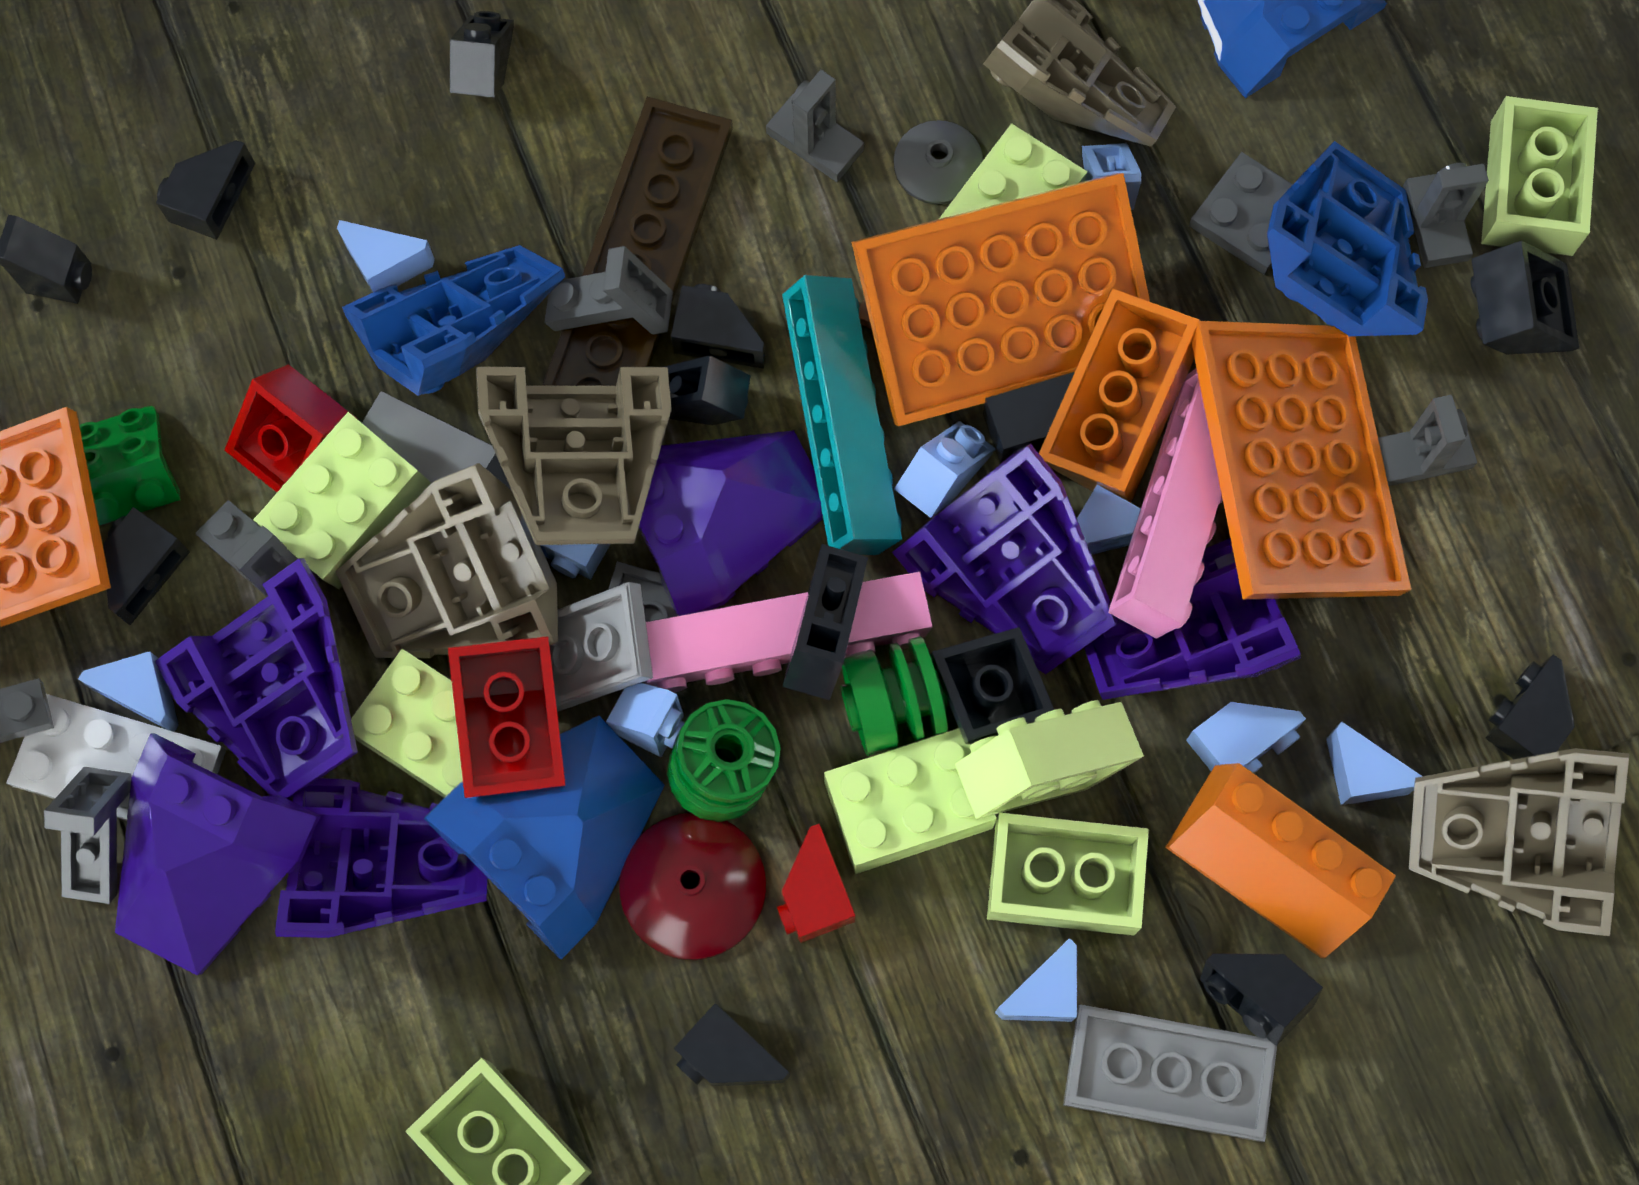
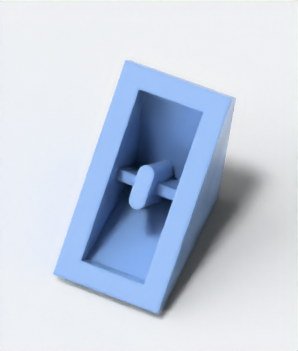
M1127 143L1082 146L1084 170L1087 171L1085 181L1115 173H1124L1130 207L1133 210L1141 185V171Z
M339 220L337 230L372 292L394 284L399 286L433 267L435 258L427 240Z
M1096 485L1077 517L1091 555L1129 546L1141 508L1099 485Z
M150 651L85 670L78 678V680L95 692L166 730L175 732L178 727L171 692L155 663L158 658Z
M1342 721L1326 739L1341 805L1408 795L1414 791L1415 778L1422 777Z
M1069 938L998 1007L995 1013L1002 1020L1072 1022L1077 1017V945Z

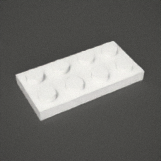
M46 694L54 728L24 737L6 783L22 790L55 799L83 767L132 773L133 775L150 733H155L196 753L193 763L215 774H218L226 749L214 743ZM129 794L117 808V818L127 821Z

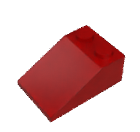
M549 637L448 648L465 798L566 786Z

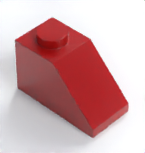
M820 824L809 828L782 889V897L785 904L777 907L786 934L796 932L800 943L855 922V913Z

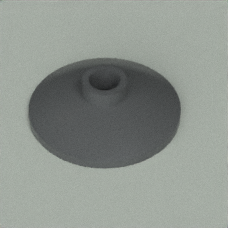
M928 121L913 127L900 139L894 154V171L902 188L912 197L930 204H948L953 201L982 163L983 155L975 137L962 126L948 121ZM941 151L946 153L947 156L939 160L932 157L931 153Z

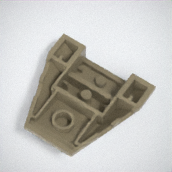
M1033 0L983 63L990 70L994 79L1004 86L1012 87L1054 120L1151 147L1157 141L1176 106L1140 67H1136L1133 72L1116 55L1120 48L1118 43L1112 37H1108L1105 42L1088 24L1093 18L1092 15L1076 0Z
M476 367L478 414L535 545L634 544L671 413L668 367H620L616 386H526L525 367Z
M480 463L435 480L415 501L404 508L394 517L391 523L370 539L336 571L375 658H395L401 649H404L416 658H431L434 655H449L448 648L546 636L549 637V646L558 642L557 582L541 546L535 545L512 490Z
M1574 748L1415 778L1409 870L1467 894L1472 890L1497 900L1499 907L1513 912L1517 908L1543 919L1544 925L1559 931L1610 936L1615 895V864L1622 803L1624 804L1629 753Z

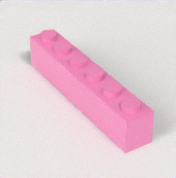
M1197 368L1187 374L1173 406L1108 613L1156 639L1176 628H1181L1191 614L1192 604L1189 601L1194 585L1203 574L1204 563L1202 558L1206 545L1210 542L1216 531L1214 518L1218 505L1223 501Z
M920 572L862 582L846 650L847 655L870 649L875 653L876 646L896 642L900 645L901 649L908 648L909 639L927 636L933 626ZM808 592L646 622L653 678L644 681L645 684L667 689L675 693L686 689V682L705 679L706 685H717L734 680V673L752 670L754 676H764L781 671V664L789 663Z

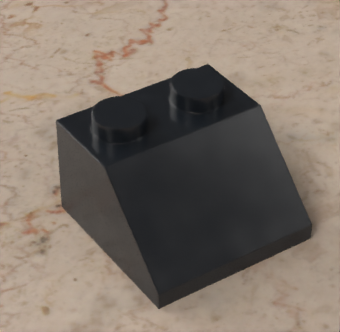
M1522 240L1471 258L1473 268L1471 289L1477 298L1479 312L1476 327L1484 345L1506 355L1570 352L1580 349L1566 263Z
M1020 627L933 651L930 654L965 744L971 745L981 739L995 735L998 736L996 728L1011 720L1024 717L1027 724L1034 723L1035 718L1054 710Z

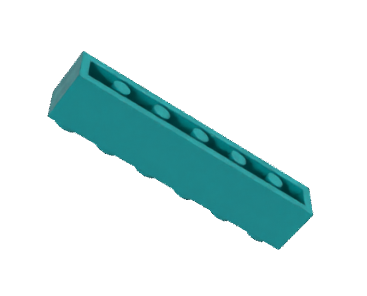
M804 275L784 292L782 297L828 546L859 555H878L902 540L901 518L897 513L892 489L893 477L888 468L885 453L884 431L879 422L875 401L876 389L871 380L867 360L868 349L866 341L863 339L860 324L859 302L855 297L852 278Z

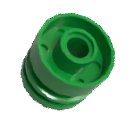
M921 636L908 640L910 662H906L901 647L897 642L890 644V667L882 669L878 658L871 649L847 655L844 658L842 673L845 684L841 685V693L853 732L858 731L867 756L898 748L899 736L897 725L906 723L915 742L924 740L923 718L927 719L933 736L948 732L946 719L947 698L939 680L938 671L934 668L932 658Z
M725 699L706 703L690 714L681 728L670 753L667 776L672 794L685 810L700 819L723 822L740 818L756 806L778 769L781 747L776 729L764 713L745 702Z

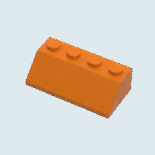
M1112 288L1039 452L1048 466L1086 489L1093 491L1096 485H1099L1131 503L1193 363L1192 341L1197 328V322L1200 320Z
M1240 763L1214 766L1165 847L1320 958H1326L1373 917L1396 877L1395 874Z

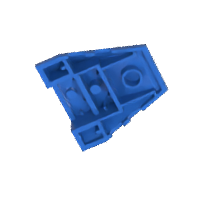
M1197 0L1202 13L1200 18L1204 29H1208L1215 47L1214 55L1218 66L1244 98L1249 97L1281 76L1288 57L1344 22L1349 30H1352L1384 9L1387 4L1384 0Z
M1334 141L1273 205L1267 238L1275 287L1282 291L1287 298L1300 303L1318 315L1326 324L1335 326L1350 337L1417 335L1424 329L1428 297L1425 287L1420 286L1418 288L1415 274L1421 263L1419 254H1411L1408 238L1414 234V228L1406 190Z
M518 245L465 262L467 271L441 279L438 271L424 275L426 284L400 292L397 285L394 284L377 290L342 308L346 318L377 367L419 396L440 390L445 382L486 360L565 278L563 268Z
M600 716L587 720L560 734L566 786L465 798L462 781L424 817L429 825L458 854H466L529 920L526 925L559 959H562L596 925L621 875L628 854L639 838L665 786Z

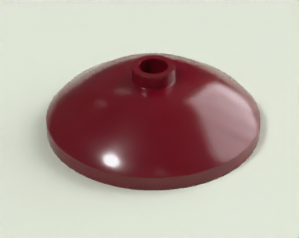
M684 813L655 823L636 840L621 871L619 885L620 900L630 926L648 946L673 958L702 960L727 952L750 933L757 923L764 906L766 876L756 847L738 827L728 821L705 820L692 813ZM688 873H696L700 877V883L694 889H686L682 886V878Z

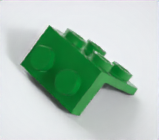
M155 407L131 408L118 416L79 425L99 525L115 521L121 516H126L133 507L140 512H144L181 500L180 489L162 454L159 415Z

